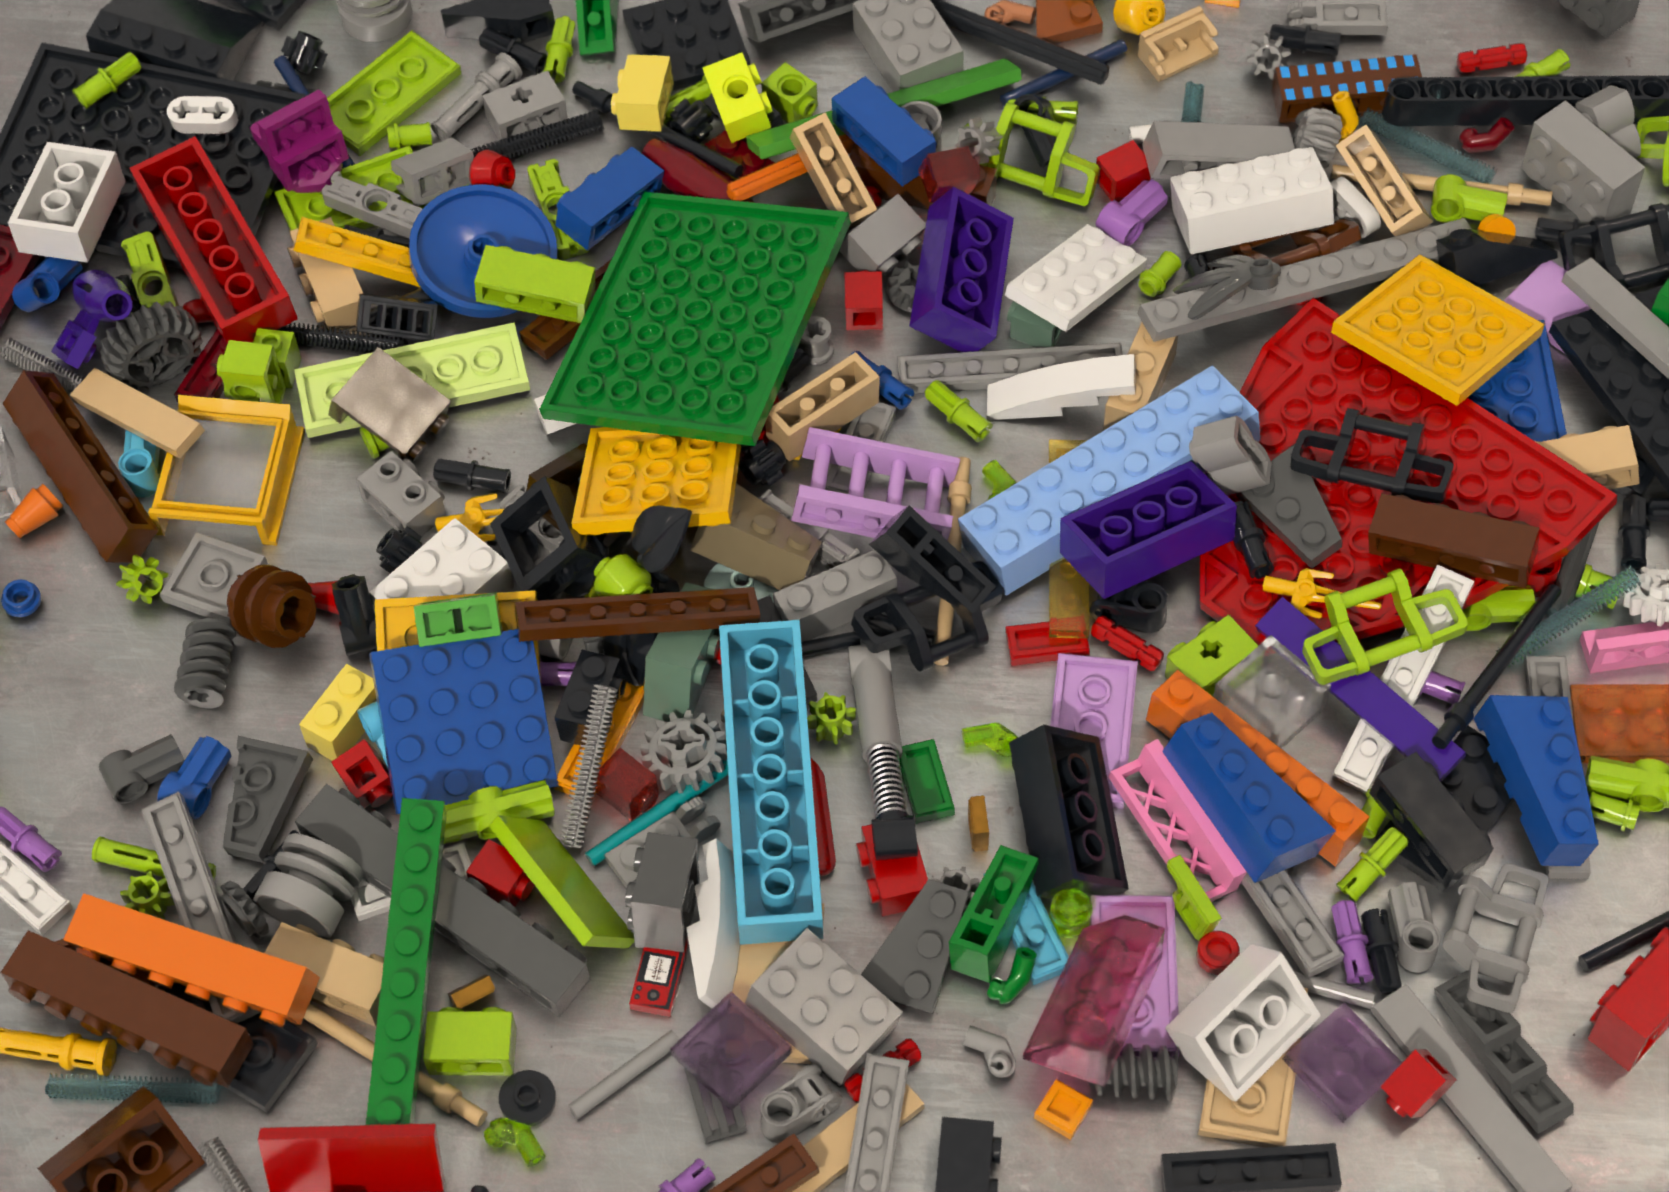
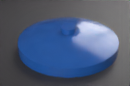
M493 185L461 186L437 196L418 214L410 234L409 261L414 277L420 287L439 305L455 313L470 317H501L516 313L519 310L476 302L474 281L485 246H506L515 251L533 255L544 254L550 258L557 259L555 233L544 213L533 202L519 193Z

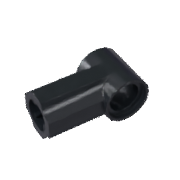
M1025 94L1021 95L1014 102L1015 105L1019 106V110L1027 112L1028 107L1032 103L1036 102L1039 108L1037 116L1055 121L1052 105L1043 97ZM1021 126L1039 166L1043 168L1048 166L1057 137Z
M352 574L341 577L332 584L336 608L341 619L339 627L346 654L351 656L377 649L376 620L365 576Z

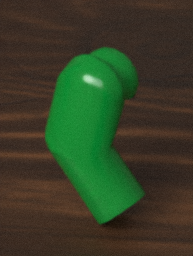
M1020 947L1016 950L1007 981L995 977L990 982L987 991L989 999L1000 1001L999 1004L1005 1005L1011 1003L1030 981L1037 957L1035 951L1027 947Z

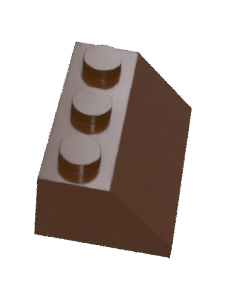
M142 1086L37 1169L55 1192H169L202 1166L205 1161L159 1099L145 1086Z

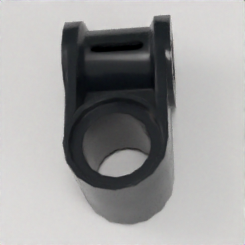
M1143 581L1105 599L1098 593L1097 600L1090 605L1089 613L1094 619H1097L1099 616H1106L1115 622L1114 625L1153 633L1163 628L1166 623L1168 595L1161 585ZM1145 606H1153V607H1156V608L1150 610V609H1145V608H1142V607H1145Z

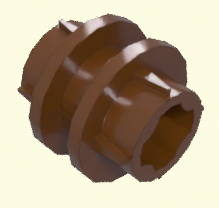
M257 565L247 570L243 575H237L238 579L231 585L227 595L229 612L227 616L230 617L233 628L240 636L270 648H284L296 642L300 637H306L305 634L311 629L316 618V604L314 600L316 596L312 594L311 587L303 576L289 570H282L273 565Z

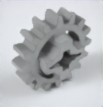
M686 710L683 718L678 719L673 712L669 716L670 722L665 724L661 720L655 721L657 731H646L647 743L640 744L643 768L645 772H648L652 783L660 781L662 789L665 791L672 785H676L678 793H683L686 785H692V788L698 791L700 781L705 780L710 784L714 782L713 771L723 773L725 769L722 760L727 759L726 735L724 731L720 730L717 720L708 722L707 715L703 712L694 719L692 718L691 711Z

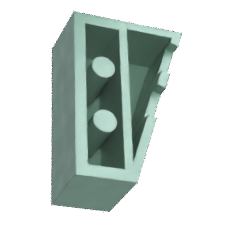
M686 582L681 592L714 589ZM719 629L658 633L645 661L644 716L670 722L669 716L673 712L678 719L684 717L686 710H690L693 716L714 659L718 656L720 648Z

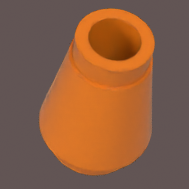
M42 484L36 490L32 487L5 523L21 539L24 535L31 533L58 517L57 512L64 506Z

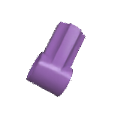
M1153 179L1150 181L1144 180L1119 203L1115 200L1109 202L1100 212L1096 220V227L1119 243L1130 247L1141 235L1145 224L1167 205L1168 196L1164 192L1162 185Z

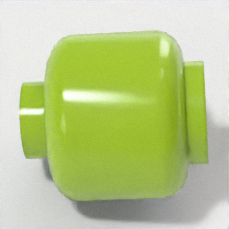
M620 554L613 558L606 557L594 570V576L596 577L594 592L598 597L653 593L651 574L627 554Z

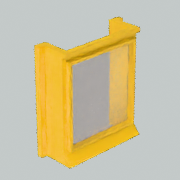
M178 395V412L199 422L205 431L181 459L166 452L152 508H149L148 511L150 518L158 528L156 535L165 536L169 519L256 526L262 544L277 546L305 434L304 427L296 426L290 404Z

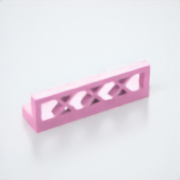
M1654 622L1582 631L1579 639L1590 673L1669 663V622H1664L1662 626H1657Z
M1157 739L1144 745L1138 759L1112 770L1108 777L1166 865L1168 860L1178 856L1170 847L1171 839L1174 838L1188 843L1192 849L1191 859L1182 858L1193 874L1196 871L1210 876L1216 887L1205 893L1210 901L1213 902L1236 891L1247 872L1162 752L1164 747ZM1140 772L1148 784L1147 792L1132 789L1125 780V777ZM1150 805L1165 809L1170 817L1168 826L1154 822L1148 814Z

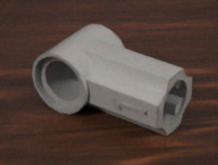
M1417 882L1401 883L1388 892L1399 944L1397 958L1406 970L1421 973L1432 967L1440 945L1441 934L1433 923L1425 886L1419 885ZM1412 943H1419L1427 949L1415 948Z

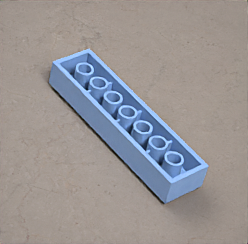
M1212 365L958 518L963 546L976 561H982L986 564L1003 587V593L1007 596L1066 560L1060 554V518L1189 461H1192L1204 474H1207V471L1199 463L1194 462L1189 451V443L1193 438L1194 427L1238 416L1246 423L1254 440L1259 442V412Z

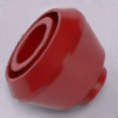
M493 150L480 151L470 164L469 181L471 185H493L510 190L515 181L516 172L512 162L507 157Z

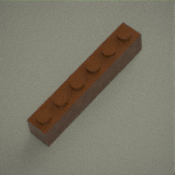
M23 370L2 404L11 416L13 423L19 428L28 442L30 449L42 463L47 475L61 492L64 501L70 506L80 521L82 528L97 547L101 557L106 562L133 563V555L142 556L158 532V528L55 374Z
M29 930L0 972L9 985L8 992L20 1001L30 1003L33 999L44 1004V1008L52 1015L66 1020L68 1016L81 1021L80 1025L97 1036H102L104 1032L116 1037V1041L121 1046L132 1052L138 1053L140 1049L154 1054L153 1058L169 1069H176L177 1065L187 1069L195 1080L207 1086H212L215 1082L228 1088L254 1046L245 1027Z

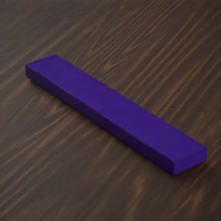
M1281 597L1255 627L1315 679L1302 653L1305 639L1322 632V630L1284 597ZM1334 640L1314 649L1324 669L1328 670L1349 663L1341 646ZM1371 671L1322 685L1403 756L1408 757L1417 752L1423 761L1432 764L1438 773L1440 782L1466 756V752L1452 740L1445 749L1435 747L1432 743V738L1439 729Z

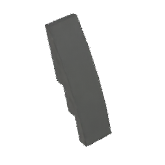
M1469 970L1434 988L1438 1000L1483 1067L1537 1134L1574 1114L1573 1102L1547 1075L1546 1062L1521 1036V1025L1510 1013L1468 1000L1466 994ZM1478 979V985L1481 988L1488 990L1484 986V984Z

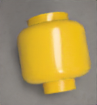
M1116 0L1113 9L1114 21L1117 27L1125 33L1139 36L1141 32L1163 23L1166 14L1163 0Z

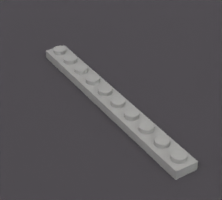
M1462 218L1281 267V275L1278 277V284L1275 287L1267 290H1253L1246 286L1199 319L1193 320L1188 318V313L1195 302L1216 284L1142 303L1137 314L1153 342L1304 302L1312 298L1389 279L1419 254L1439 265L1436 240L1449 236L1455 230L1472 228L1466 219Z

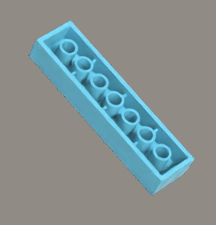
M800 620L719 625L740 945L795 941L806 928L819 939H824Z

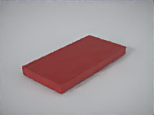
M436 1124L267 1127L259 1129L258 1144L269 1192H444L445 1177Z

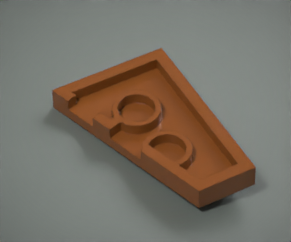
M1036 0V37L1058 44L1101 33L1103 30V21L1093 0Z

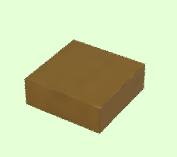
M972 796L968 800L971 846L974 852L987 851L989 847V827L985 796Z
M483 975L447 994L453 1006L461 1009L493 993L496 988L490 976Z

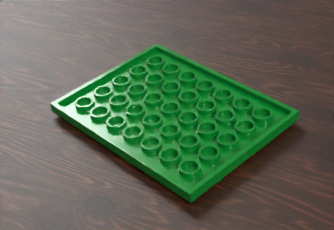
M644 192L539 408L543 419L755 446L851 224L849 213Z

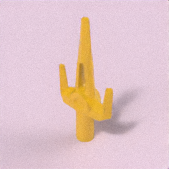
M493 493L471 497L465 503V513L437 517L435 519L437 531L439 532L455 518L483 542L495 540V534H479V531L490 525L497 518H489V516H498L504 509L483 510L480 503L497 499L498 494Z
M1306 568L1300 571L1297 582L1265 576L1263 591L1292 597L1291 604L1302 614L1320 619L1322 618V613L1306 608V604L1311 602L1325 603L1324 596L1318 594L1326 595L1335 592V590L1314 584L1313 577L1332 579L1334 574ZM1370 600L1355 607L1379 610L1382 605Z

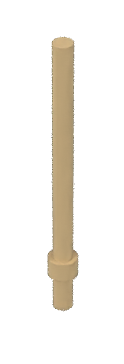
M1333 164L1331 179L1344 177L1349 181L1358 182L1349 166ZM1402 173L1410 187L1418 190L1433 191L1434 183L1439 178ZM1465 181L1466 185L1470 187L1506 193V204L1520 206L1521 203L1551 205L1552 191L1523 188V184L1510 182L1508 186Z
M958 457L960 458L959 467L954 481L949 484L947 498L948 502L951 503L949 515L953 516L952 528L947 541L960 553L962 537L958 518L965 515L966 505L970 503L972 486L969 484L971 460L967 457ZM940 598L935 644L952 637L954 608L942 598ZM949 656L933 663L941 666L947 665L949 663Z
M309 1003L303 1018L304 1020L373 1062L375 1044L373 1041ZM419 1071L417 1090L434 1099L433 1104L448 1114L455 1112L477 1127L484 1123L487 1112L463 1098L462 1091L449 1083L442 1085Z

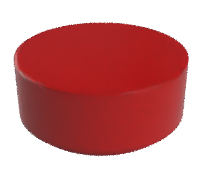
M1211 931L1200 939L1196 957L1203 970L1213 975H1219L1239 956L1240 949L1236 939L1229 933Z

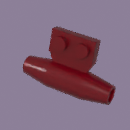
M726 130L704 144L706 147L743 165V172L739 178L775 163L769 158H759L748 148L747 143L742 140L731 143ZM658 138L650 140L643 148L642 154L664 170L662 183L674 194L731 200L726 193L727 185L739 178H735L704 162L696 155ZM748 198L743 201L755 203L751 198Z

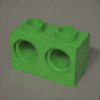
M497 592L417 603L414 606L419 647L500 636L503 631Z

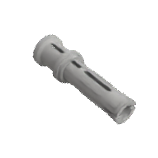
M503 52L499 53L495 58L496 62L485 72L481 71L476 75L475 84L431 124L433 132L441 140L449 139L484 105L482 95L490 93L495 89L506 87L512 80L516 81L522 77L523 74L520 66L511 56Z

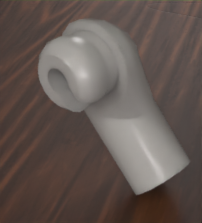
M970 1025L963 1045L983 1052L989 1070L994 1076L999 1078L1010 1076L1015 1069L1016 1061L1007 1039Z

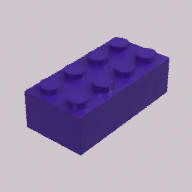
M954 186L929 206L910 317V327L960 352L979 351L996 339L1014 221L1013 217Z
M1189 461L1060 518V554L1105 599L1232 541L1235 537L1237 505L1192 461Z

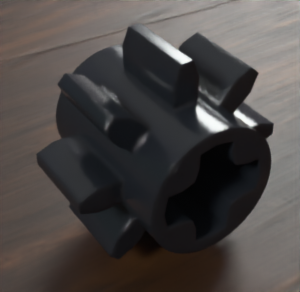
M298 31L295 39L287 36L281 50L284 53L283 55L288 56L287 59L292 67L305 74H310L314 67L322 69L328 55L325 53V50L321 49L323 44L321 39L303 31Z
M685 98L670 113L673 119L669 124L670 128L699 143L705 140L710 135L709 132L713 130V127L710 125L714 120L713 114L702 101L696 100L690 104Z
M761 439L759 442L757 441L755 446L745 445L741 448L745 456L739 461V468L751 484L757 485L760 482L762 486L767 484L770 487L784 477L780 470L786 464V458L775 442L769 440L765 443Z
M406 526L403 532L401 530L397 531L394 528L390 529L380 540L376 552L381 555L379 558L382 561L380 567L391 574L421 548L423 544L420 542L422 536Z

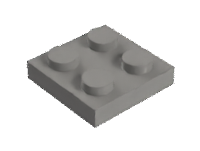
M196 532L160 592V596L165 603L207 618L220 619L231 623L230 617L227 616L229 614L227 595L231 585L238 579L237 575H243L247 570L257 565H267L265 555Z

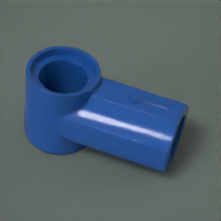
M46 257L25 279L15 284L12 296L17 307L26 312H34L54 302L58 298L60 291L83 269L81 262ZM33 287L38 291L39 297L35 294Z
M209 736L200 737L178 772L171 771L163 779L158 791L157 801L179 792L184 796L191 818L194 820L199 819L209 806L212 786L232 757L230 750L214 738Z

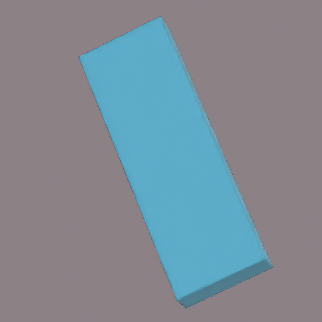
M1032 882L1011 939L1016 950L1020 947H1027L1036 952L1037 957L1030 978L1033 985L1072 971V962L1040 897L1037 896L1036 888Z

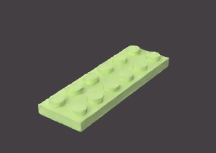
M515 322L383 350L451 400L449 408L530 390ZM372 353L294 369L308 438L362 427L349 416L340 424L330 417L328 413L333 397Z

